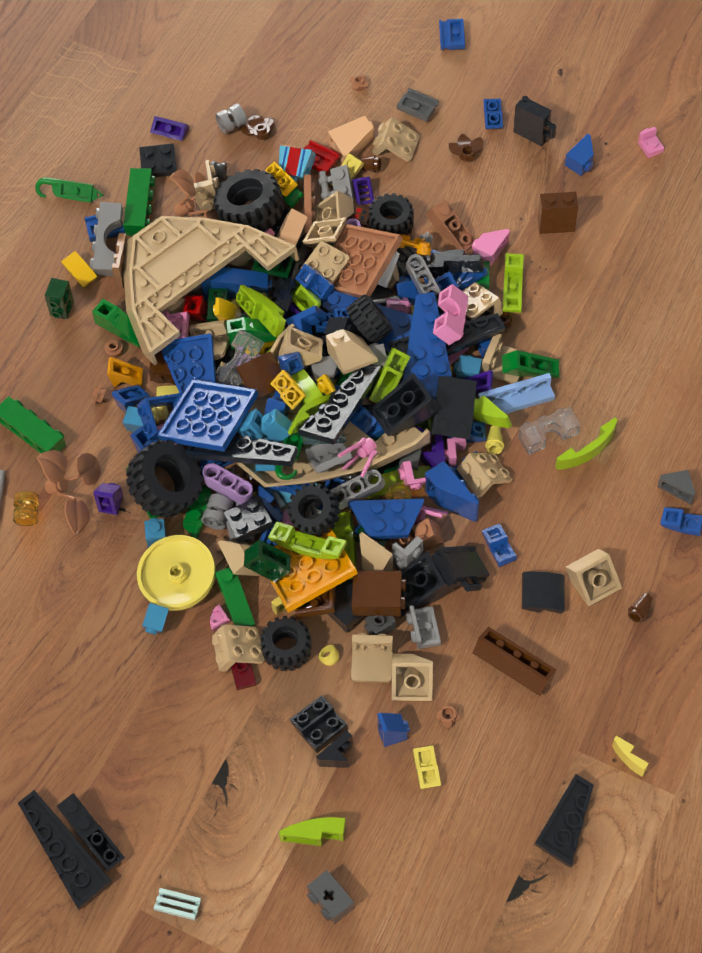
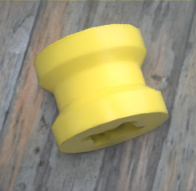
M167 406L152 408L155 423H159L160 420L167 421L169 417Z

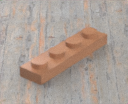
M304 175L303 183L304 215L307 216L304 234L308 233L312 226V221H315V211L311 210V207H315V196H311V193H314L315 184L311 182V175Z

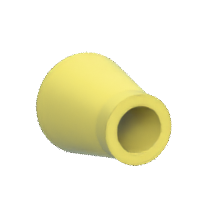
M490 427L485 444L489 453L499 454L504 448L501 427Z

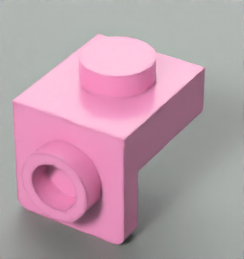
M457 437L447 439L444 454L448 466L452 468L456 466V451L466 450V439Z
M406 461L400 465L398 475L400 480H403L404 488H410L411 490L422 488L426 478L414 479L411 462Z

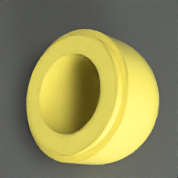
M327 645L320 651L318 658L323 664L332 666L338 662L340 655L335 646ZM326 652H330L328 656L324 657Z

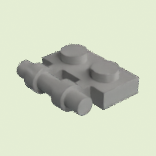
M347 165L330 169L331 176L329 177L326 176V171L319 172L320 178L318 181L322 188V200H325L337 190L354 200L350 171ZM333 183L334 191H329L328 184Z

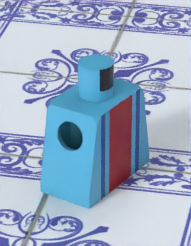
M280 145L279 166L296 183L297 180L304 181V175H309L316 154L312 150Z

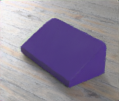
M154 116L150 133L183 141L188 132L189 125Z

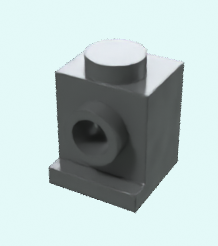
M369 616L365 618L364 629L368 635L388 634L396 629V620L393 616Z

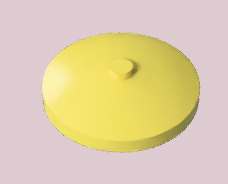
M173 535L158 540L144 552L137 568V581L140 590L150 603L168 608L170 611L184 610L199 603L209 593L215 581L216 566L211 552L201 541L186 535Z

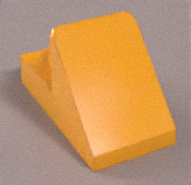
M110 357L107 375L114 387L121 382L132 386L142 385L143 368Z

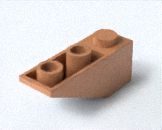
M446 199L425 213L433 226L459 250L464 249L466 251L472 246L475 241L474 237Z
M427 518L412 527L408 538L389 539L383 547L393 554L392 545L394 543L405 549L418 536L423 540V551L440 544L445 539L439 524Z

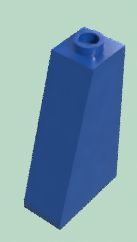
M227 267L221 268L201 283L204 300H208L209 288H227L229 299H236L240 285H245L260 294L266 292L268 297L269 291H272V280H268V274Z

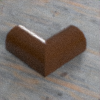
M336 586L296 608V617L301 619L335 613Z

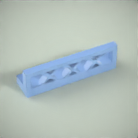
M548 373L478 393V399L484 395L507 414L555 399V395L550 386L551 376Z

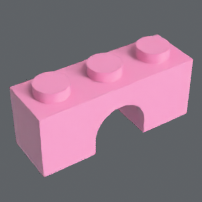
M453 284L439 294L438 307L445 314L435 319L433 334L448 345L462 338L466 320V309L468 307V295Z

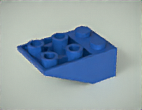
M443 461L425 473V492L435 505L471 521H478L479 499L474 493H470L466 483L462 479L459 480L451 466H448Z

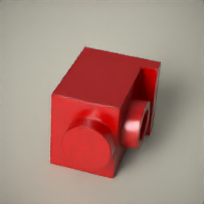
M186 296L183 312H188L192 321H206L208 303L203 300V296Z

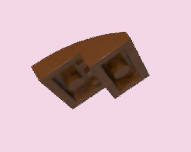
M271 351L236 367L246 388L257 390L259 395L256 400L277 391L270 383L281 370Z

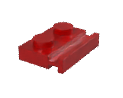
M312 140L304 147V149L312 150L316 154L312 169L318 172L326 171V176L330 169L335 166L336 161L340 159L339 153Z

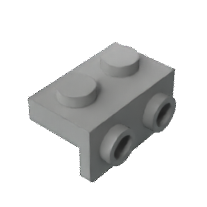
M341 436L334 445L320 441L305 448L309 465L317 473L326 472L331 467L344 464L352 458L351 452L338 457L339 453L347 449L343 444Z
M417 536L405 549L394 543L392 545L393 565L401 571L423 555V540Z
M409 606V613H406L408 625H412L413 631H410L412 643H416L417 650L440 646L441 640L433 606L415 610L414 606Z

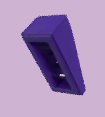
M370 176L352 179L356 203L359 205L372 204L374 196ZM362 186H367V187H368V188H364V189H358V187H362ZM369 192V194L359 195V193ZM370 197V200L360 201V199Z

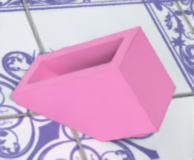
M504 229L482 234L472 244L473 255H481L482 261H489L490 266H492L509 242L510 230Z

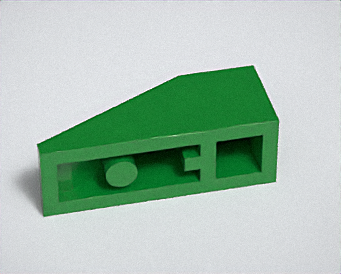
M515 350L502 355V373L521 377H537L550 373L551 378H559V359Z
M230 567L215 572L217 585L233 624L238 626H256L238 576L233 575Z

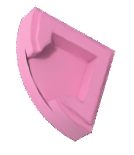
M220 604L214 608L210 617V625L213 632L218 630L223 624L230 623V619Z

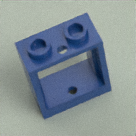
M183 393L144 398L137 405V412L141 417L143 431L148 440L159 439L157 435L160 430H157L151 408L171 405L173 410Z

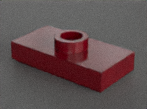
M235 662L231 666L237 691L256 686L251 663Z

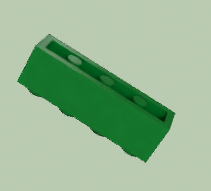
M130 168L123 223L126 236H133L151 223L149 215H152V204L150 203L154 200L152 186L156 185V177L152 175V169Z
M8 396L0 404V424L40 454L52 450L60 452L66 446L64 435L61 431L51 428L46 420H40L34 411L24 408L19 400H13Z

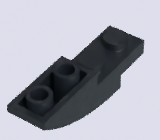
M464 249L442 251L422 257L435 279L449 271L453 273L483 272L484 270L481 255H466ZM416 260L410 263L413 268L419 267V263Z
M74 793L57 805V808L69 822L72 829L107 871L125 859Z

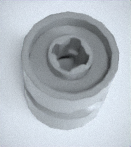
M239 104L228 107V111L222 110L215 114L217 124L224 134L233 131L234 127L239 128L247 124L246 115Z
M212 494L201 519L203 524L212 529L223 530L227 521L224 512L233 508V501L224 495Z

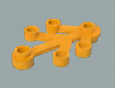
M400 234L403 240L398 248L409 246L417 248V254L431 255L432 247H430V243L425 242V239L414 238V241H410L409 235Z

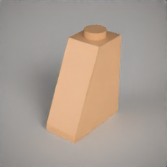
M363 116L328 131V142L332 149L340 154L342 164L349 153L356 157L372 141L373 131L375 130L374 125Z
M291 209L276 238L296 246L307 216Z

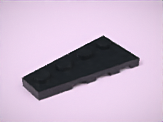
M577 774L572 778L534 843L535 846L569 868L573 863L574 853L579 841L578 838L594 786Z

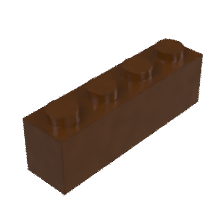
M487 627L480 635L473 650L474 655L539 696L548 688L557 670L490 627Z

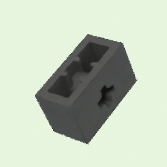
M328 870L307 885L308 898L314 905L318 904L322 908L320 912L327 921L331 919L336 924L355 908L354 901ZM328 896L329 898H331L333 896V901H330L329 899L326 900L325 897Z

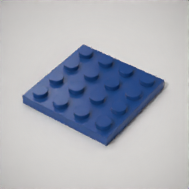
M192 379L157 436L159 440H169L177 444L225 452L259 394L256 389Z

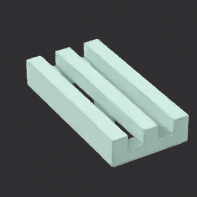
M160 888L154 910L195 921L201 898ZM163 896H168V897H172V898H176V899L188 901V902H191V903H195V905H191V904H187V903H183V902H179V901L167 899V898H164ZM161 902L193 910V913L161 906Z

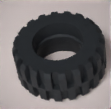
M247 169L244 172L239 171L235 173L236 175L227 177V180L220 184V188H217L213 200L220 221L248 225L263 232L267 231L270 226L273 227L276 221H279L284 212L285 200L279 184L273 175L259 169H254L253 171ZM251 200H255L254 202H252V203H250V204L243 205V204H245L246 202H249V201H251Z
M164 440L152 442L137 453L128 464L129 468H127L126 476L129 478L126 479L127 486L130 487L129 493L131 496H134L135 503L142 506L141 509L145 512L150 511V514L157 517L160 515L161 518L176 516L196 502L202 492L203 477L200 475L202 473L201 467H198L197 459H187L185 455L186 450L183 449L184 446L181 444L175 445V442L169 440L166 442ZM155 466L163 468L169 473L174 482V492L165 489L159 483L155 475Z

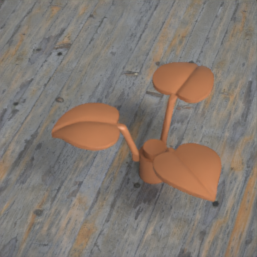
M180 169L170 176L169 179L175 182L186 194L185 198L174 206V211L178 217H185L188 214L191 217L204 213L205 218L220 220L215 211L210 212L208 209L194 211L195 203L193 201L196 200L194 183L207 180L202 173H195L192 179L188 172Z
M55 450L41 453L36 459L39 461L43 473L48 479L45 482V490L48 494L57 493L58 497L70 499L64 505V514L69 528L76 535L87 524L89 510L85 502L82 500L76 501L75 497L63 492L68 487L67 482L80 477L84 485L94 484L100 475L99 462L90 453L80 454L75 462V467L79 474L63 479V476L66 475L64 470L67 468L65 456Z

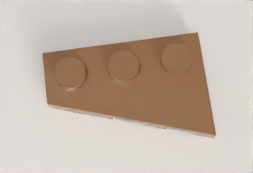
M119 233L117 254H114L115 263L112 264L116 288H124L123 273L127 249L126 233Z

